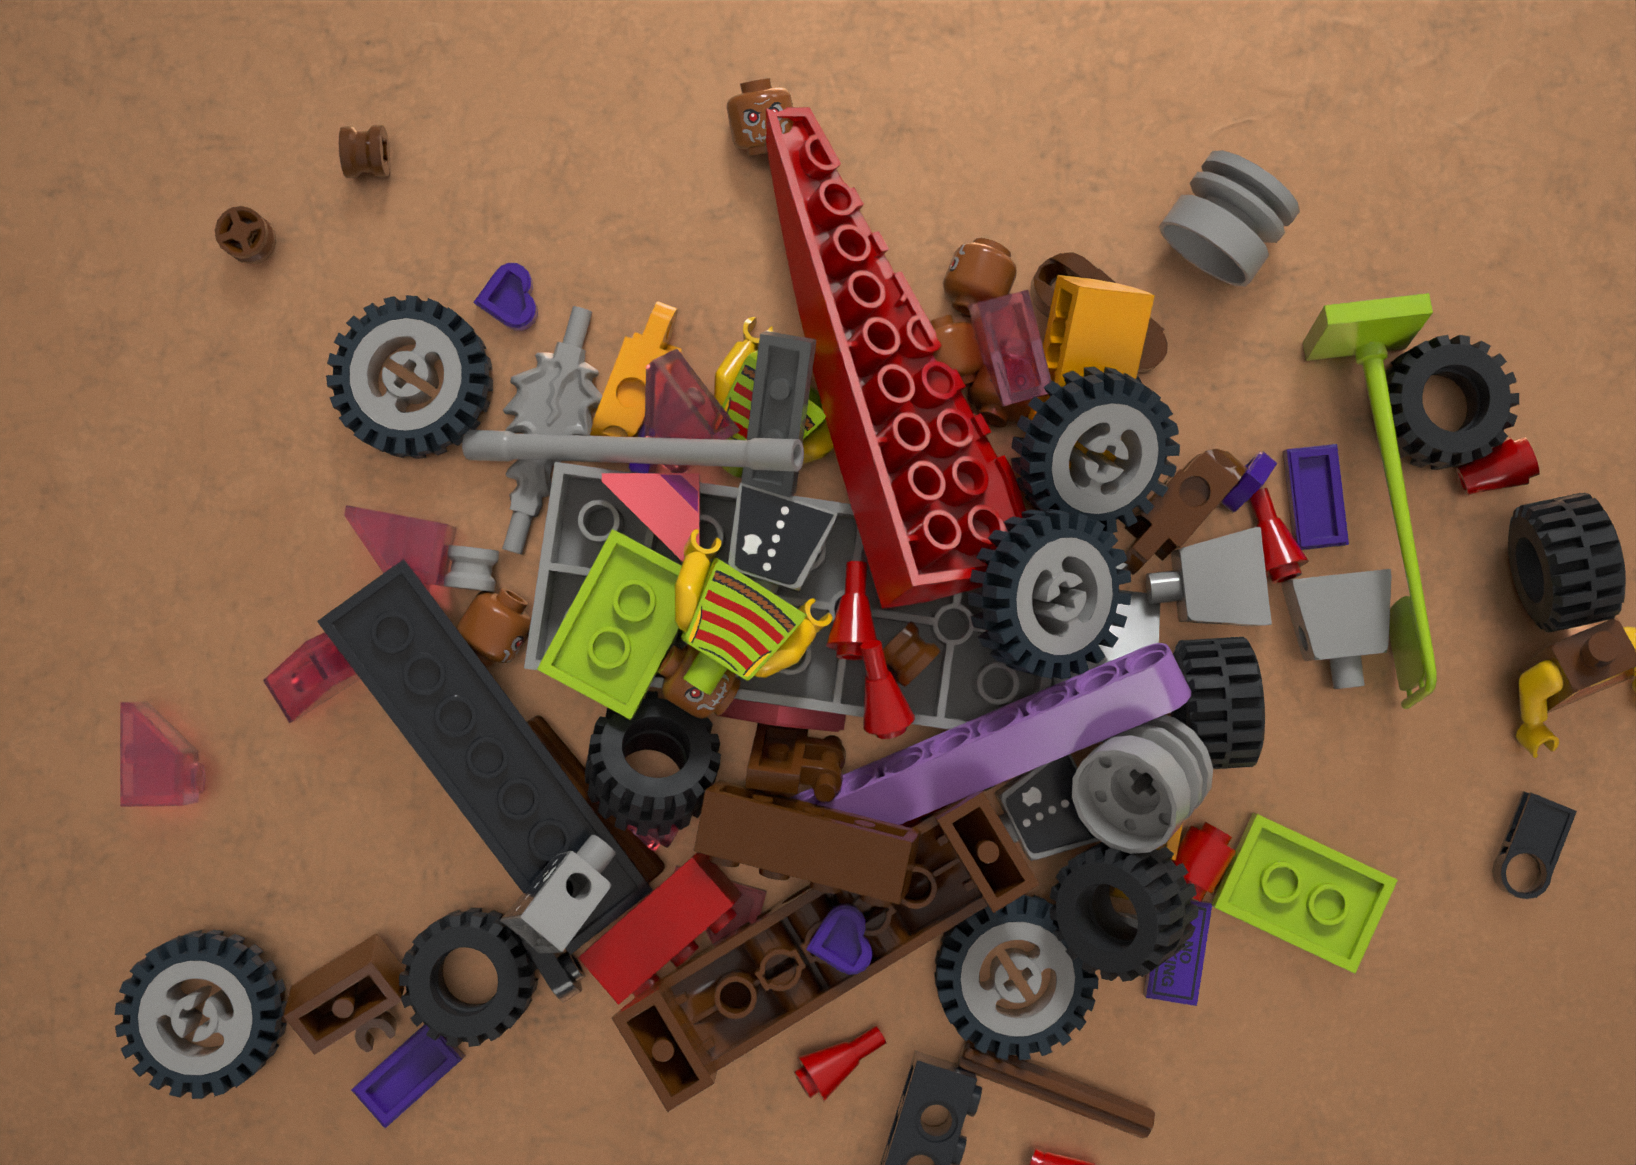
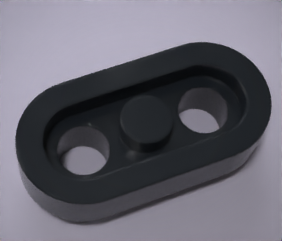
M519 937L546 983L560 1001L565 1002L582 991L580 980L585 977V972L573 953L570 955L567 951L565 953L540 954Z

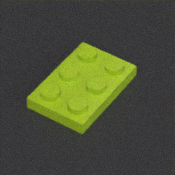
M612 529L537 670L626 718L633 719L663 659L680 631L675 622V584L682 566Z
M1252 813L1236 848V853L1214 896L1212 907L1355 974L1398 880L1259 814Z

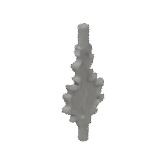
M573 306L563 342L556 343L554 354L537 353L535 355L537 360L536 368L511 377L510 383L516 386L517 393L503 409V412L515 415V419L505 431L521 432L524 434L590 436L592 428L591 412L594 408H598L602 398V394L592 383L593 378L597 377L599 372L584 362L586 351L582 349L592 315L591 311ZM518 459L508 468L506 476L515 479L517 487L509 494L511 500L510 510L513 513L502 549L522 555L532 518L538 516L542 507V498L550 496L551 468L555 462L561 461Z

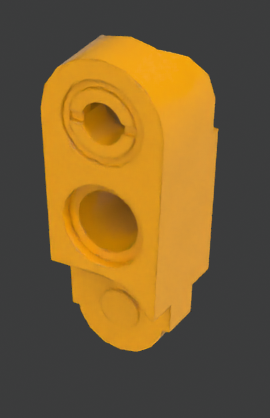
M657 302L649 316L643 335L635 332L632 338L625 336L597 408L590 436L638 437L639 430L644 422L650 423L652 417L657 418L682 351L681 348L668 344L676 322L677 308Z

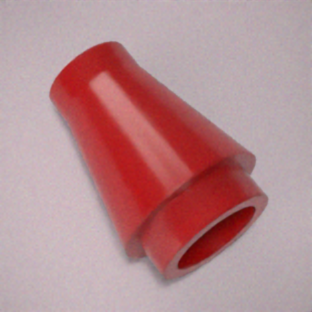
M1509 437L1501 445L1491 448L1493 452L1487 456L1456 468L1459 482L1467 496L1477 492L1528 485L1530 478L1540 475L1537 458L1525 437L1515 441Z

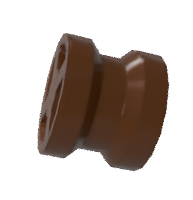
M373 125L368 131H357L353 126L340 128L339 157L341 168L346 178H357L362 172H372L376 177H387L389 175L390 147L384 125Z
M244 206L231 207L223 212L216 222L215 237L220 248L241 263L249 265L261 263L268 259L275 249V230L266 219L251 208ZM257 232V234L254 235V239L251 241L252 245H250L249 240L252 237V233Z
M912 621L883 648L886 664L890 665L897 672V681L903 687H906L942 651L934 643H926L919 636V628Z

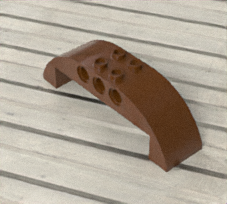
M983 791L958 800L907 826L921 830L909 892L900 904L892 903L889 907L873 906L863 902L860 899V894L841 890L836 894L823 893L807 885L761 913L753 924L746 922L684 962L612 1016L613 1022L667 1112L713 1085L717 1071L978 911L989 906L992 912L995 913L1040 885ZM841 903L857 906L865 918L866 929L864 936L871 945L872 959L869 966L858 974H845L806 950L807 945L827 913L834 906Z

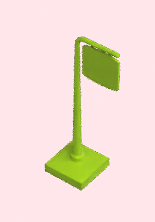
M1429 293L1324 305L1303 340L1306 361L1355 355L1356 363L1363 366L1410 596H1404L1392 605L1389 620V636L1398 685L1401 691L1407 692V698L1401 702L1403 709L1411 708L1433 693L1437 682V672L1383 360L1388 357V351L1405 350L1433 314ZM1419 686L1420 689L1412 694V689Z

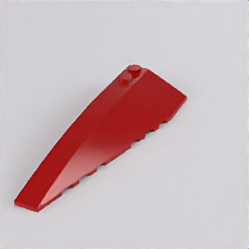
M786 107V109L779 112L766 108L765 140L801 325L805 338L817 340L813 373L837 461L882 609L929 602L980 588L983 584L970 581L972 569L986 572L988 564L976 558L980 549L996 550L997 547L988 537L994 530L1007 531L1003 522L1012 516L1022 518L1021 512L1026 511L1014 471L1005 455L998 457L986 437L991 433V430L981 413L974 415L961 392L966 385L957 369L952 370L945 363L935 360L933 354L942 346L937 339L936 332L902 271L895 273L885 256L889 248L879 231L872 233L860 211L864 203L855 187L850 188L841 178L837 170L841 162L810 107ZM778 118H788L794 122L790 132L782 133Z

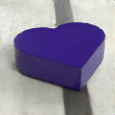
M517 263L501 265L473 302L477 307L514 331H523L530 328L538 317L537 304L530 296L533 291V279L524 266Z
M1259 451L1245 465L1247 467L1246 472L1220 503L1232 513L1236 512L1263 486L1277 465V462L1264 451Z
M841 903L834 906L827 913L807 945L806 950L845 974L852 975L863 972L871 962L872 948L869 940L864 936L866 928L862 911L857 906L849 903Z

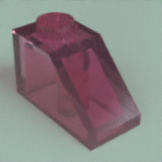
M1015 291L968 304L980 354L1001 405L1006 406L1032 399L1034 396L1039 397L1048 394L1043 387L1051 382V377L1029 291Z
M677 348L652 360L646 366L644 437L730 440L740 431ZM662 464L672 473H687L698 466Z
M346 505L344 516L383 573L404 559L428 592L431 584L445 587V575L448 574L450 558L447 556L448 547L454 544L457 527L445 523Z
M324 632L305 641L263 681L288 722L291 723L355 684L360 678Z
M148 701L120 702V807L184 806L198 803L199 794L203 793L206 782L205 767L203 763H199V751Z

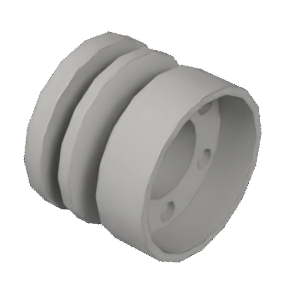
M1223 150L1212 151L1201 166L1203 172H1197L1190 182L1194 195H1181L1159 228L1167 242L1186 260L1199 269L1223 282L1234 286L1246 287L1269 256L1267 246L1263 242L1277 243L1285 234L1284 226H1289L1294 221L1300 209L1297 200L1291 192L1274 176L1257 164Z
M1163 715L1107 738L1103 744L1094 749L1081 762L1073 776L1072 799L1078 817L1090 833L1107 846L1130 854L1151 852L1165 844L1181 827L1184 820L1189 818L1194 810L1202 804L1212 788L1213 765L1207 747L1194 730L1174 717Z

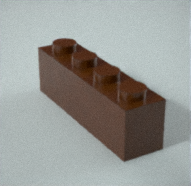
M719 780L705 790L694 851L709 855L708 860L716 865L738 867L741 863L759 868V874L766 878L788 880L791 876L810 881L809 886L812 889L823 893L836 894L841 890L860 894V899L867 904L889 907L892 903L900 904L909 892L921 830L782 795H768L758 789L745 788L742 785Z

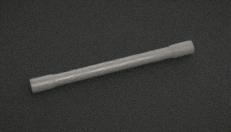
M468 430L462 441L463 454L466 459L477 461L508 462L514 459L699 465L798 472L802 467L804 459V449L799 439L753 438L751 440L515 434L511 431Z

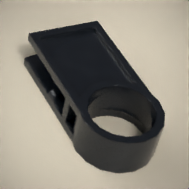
M1522 792L1498 856L1493 864L1492 873L1494 881L1500 890L1508 895L1522 899L1537 898L1546 891L1551 883L1552 874L1577 813L1576 810L1534 793ZM1523 853L1529 854L1537 864V879L1528 889L1515 891L1507 881V865L1515 856Z

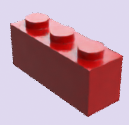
M698 852L578 957L618 1005L631 994L636 998L659 981L661 978L656 972L669 961L677 968L699 948L694 939L703 931L709 928L715 935L737 915L732 906L743 894L716 864L708 860L709 855Z

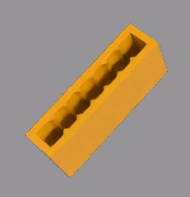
M1057 275L1033 397L1036 396L1045 403L1050 396L1043 387L1052 380L1061 387H1064L1066 384L1063 374L1075 371L1084 377L1085 367H1096L1104 372L1105 367L1113 368L1122 374L1126 373L1136 379L1155 295L1122 284ZM1031 408L1028 418L1032 420L1037 412ZM1076 441L1074 446L1081 452L1086 454L1087 451H1091ZM1107 449L1102 453L1113 462L1116 459V456Z

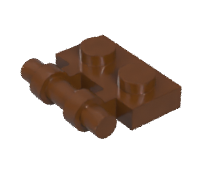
M758 723L748 762L745 788L759 789L762 793L768 795H783L785 793L798 794L800 784L810 785L814 790L816 799L821 802H829L840 791L842 786V769L846 760V750L842 745L841 739L835 735H829L824 739L808 737V729Z

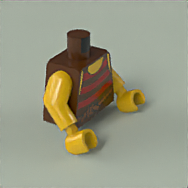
M1617 618L1610 619L1551 644L1519 669L1521 674L1519 679L1521 719L1525 723L1517 730L1516 738L1534 758L1538 757L1537 751L1540 745L1544 744L1551 752L1555 751L1559 745V739L1543 723L1548 719V713L1631 679L1633 676L1636 677V627H1623ZM1636 678L1634 679V681H1633V683H1632V688L1634 689L1635 692H1636Z

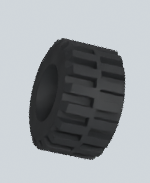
M1448 335L1437 336L1430 341H1424L1411 348L1391 362L1393 366L1385 370L1400 458L1410 456L1412 457L1410 464L1420 468L1431 465V470L1445 469L1483 458L1493 452L1492 447L1501 445L1506 440L1508 435L1504 432V429L1513 427L1518 416L1510 413V408L1520 404L1519 393H1511L1509 385L1516 383L1517 380L1514 372L1506 375L1503 372L1501 366L1507 361L1500 353L1492 357L1487 354L1491 347L1489 344L1481 340L1471 345V336L1457 335L1452 339H1449ZM1431 375L1443 376L1454 381L1464 393L1467 413L1462 426L1456 432L1438 427L1425 412L1422 399L1423 389Z
M1586 492L1520 505V507L1513 511L1508 533V556L1511 573L1524 608L1540 629H1544L1545 632H1555L1610 620L1619 615L1625 598V562L1614 525L1596 498H1592Z
M1244 636L1178 641L1173 656L1191 690V697L1180 708L1172 711L1171 717L1178 719L1194 730L1207 747L1213 769L1253 767L1258 762L1264 743L1265 702L1258 660L1249 641Z
M647 691L645 699L642 700L631 720L607 708L606 716H600L595 723L594 731L590 738L585 768V783L589 784L588 796L592 803L600 801L598 809L600 815L605 820L612 815L616 817L615 827L623 831L626 830L628 825L637 827L636 835L647 836L649 829H657L658 836L670 834L673 824L679 830L689 826L692 816L698 818L701 815L705 790L715 783L721 761V754L718 753L720 747L718 734H711L713 723L708 717L703 719L696 718L670 701L658 698V691ZM654 750L670 757L680 771L663 778L648 777L635 771L625 758L637 751Z
M1100 842L1069 860L1068 865L1060 869L1055 877L1059 883L1051 887L1050 898L1056 901V905L1049 908L1050 918L1058 922L1059 928L1054 930L1058 941L1063 939L1066 941L1069 948L1065 952L1072 960L1079 957L1083 961L1082 969L1090 974L1100 970L1101 979L1113 981L1117 977H1120L1122 982L1132 981L1138 976L1143 977L1186 946L1184 942L1192 937L1196 928L1190 922L1198 918L1199 906L1191 904L1190 899L1196 896L1197 893L1194 883L1187 884L1183 877L1189 872L1183 863L1176 866L1172 862L1171 858L1174 853L1167 847L1146 853L1130 854L1110 848L1105 843ZM1110 885L1122 891L1132 902L1137 914L1138 929L1125 923L1115 912L1110 899Z
M470 908L464 912L457 910L449 913L419 933L412 941L414 944L412 948L405 953L402 963L406 965V968L399 974V986H406V993L401 997L404 1008L412 1006L415 1012L410 1018L416 1027L422 1022L430 1029L426 1035L436 1041L440 1036L447 1038L446 1045L458 1047L462 1042H468L469 1047L480 1046L487 1039L493 1041L502 1036L508 1028L515 1024L532 1001L531 996L537 989L539 978H535V971L538 968L517 934L500 921L503 916L502 913L494 910L490 913H484L482 908ZM463 947L472 948L482 952L491 960L498 977L497 992L491 1000L483 1004H469L462 1002L452 995L443 977L444 961L451 951Z

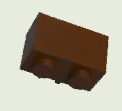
M376 933L292 985L283 1017L314 1055L356 1030L355 1040L357 1045L365 1052H370L373 1050L375 1040L368 1031L370 1028H381L390 1039L396 1034V1020L387 1010L402 1001L401 997L403 996L404 986H399V974L405 968Z

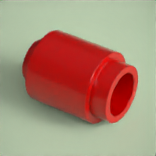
M1204 822L1200 830L1192 825L1189 827L1178 846L1176 860H1172L1176 866L1183 863L1189 872L1183 877L1187 884L1194 883L1197 895L1193 898L1199 902L1203 900L1207 892L1213 893L1236 853L1235 850L1228 846L1232 837L1207 822Z

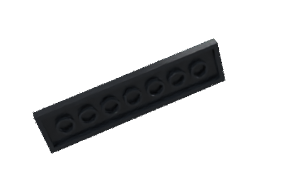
M404 559L317 621L523 893L557 854L568 851L577 853L591 835L599 837L615 851L616 855L601 873L611 883V887L565 948L570 955L653 891ZM567 879L566 890L568 894L571 896L573 893V885L571 881Z

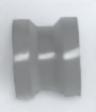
M449 545L447 556L451 559L452 565L451 572L445 575L444 586L495 592L496 582L491 574L492 566L498 562L499 551Z

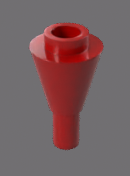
M1261 488L1249 500L1258 523L1256 527H1261L1266 577H1270L1272 583L1276 584L1300 576L1302 574L1300 567L1308 563L1309 560L1281 518L1277 517L1268 488Z
M863 561L846 562L845 594L841 597L826 647L836 650V657L839 659L863 660L860 646L867 641L877 640L868 596H866L867 563Z
M880 640L867 641L860 646L867 673L865 677L863 729L865 732L874 734L880 739L896 738L906 732L907 727L914 722L915 715L892 673L888 671L882 642Z
M874 1026L849 1043L847 1041L797 1057L801 1067L795 1070L794 1074L809 1098L818 1094L821 1100L825 1102L860 1064V1060L887 1044L878 1027Z

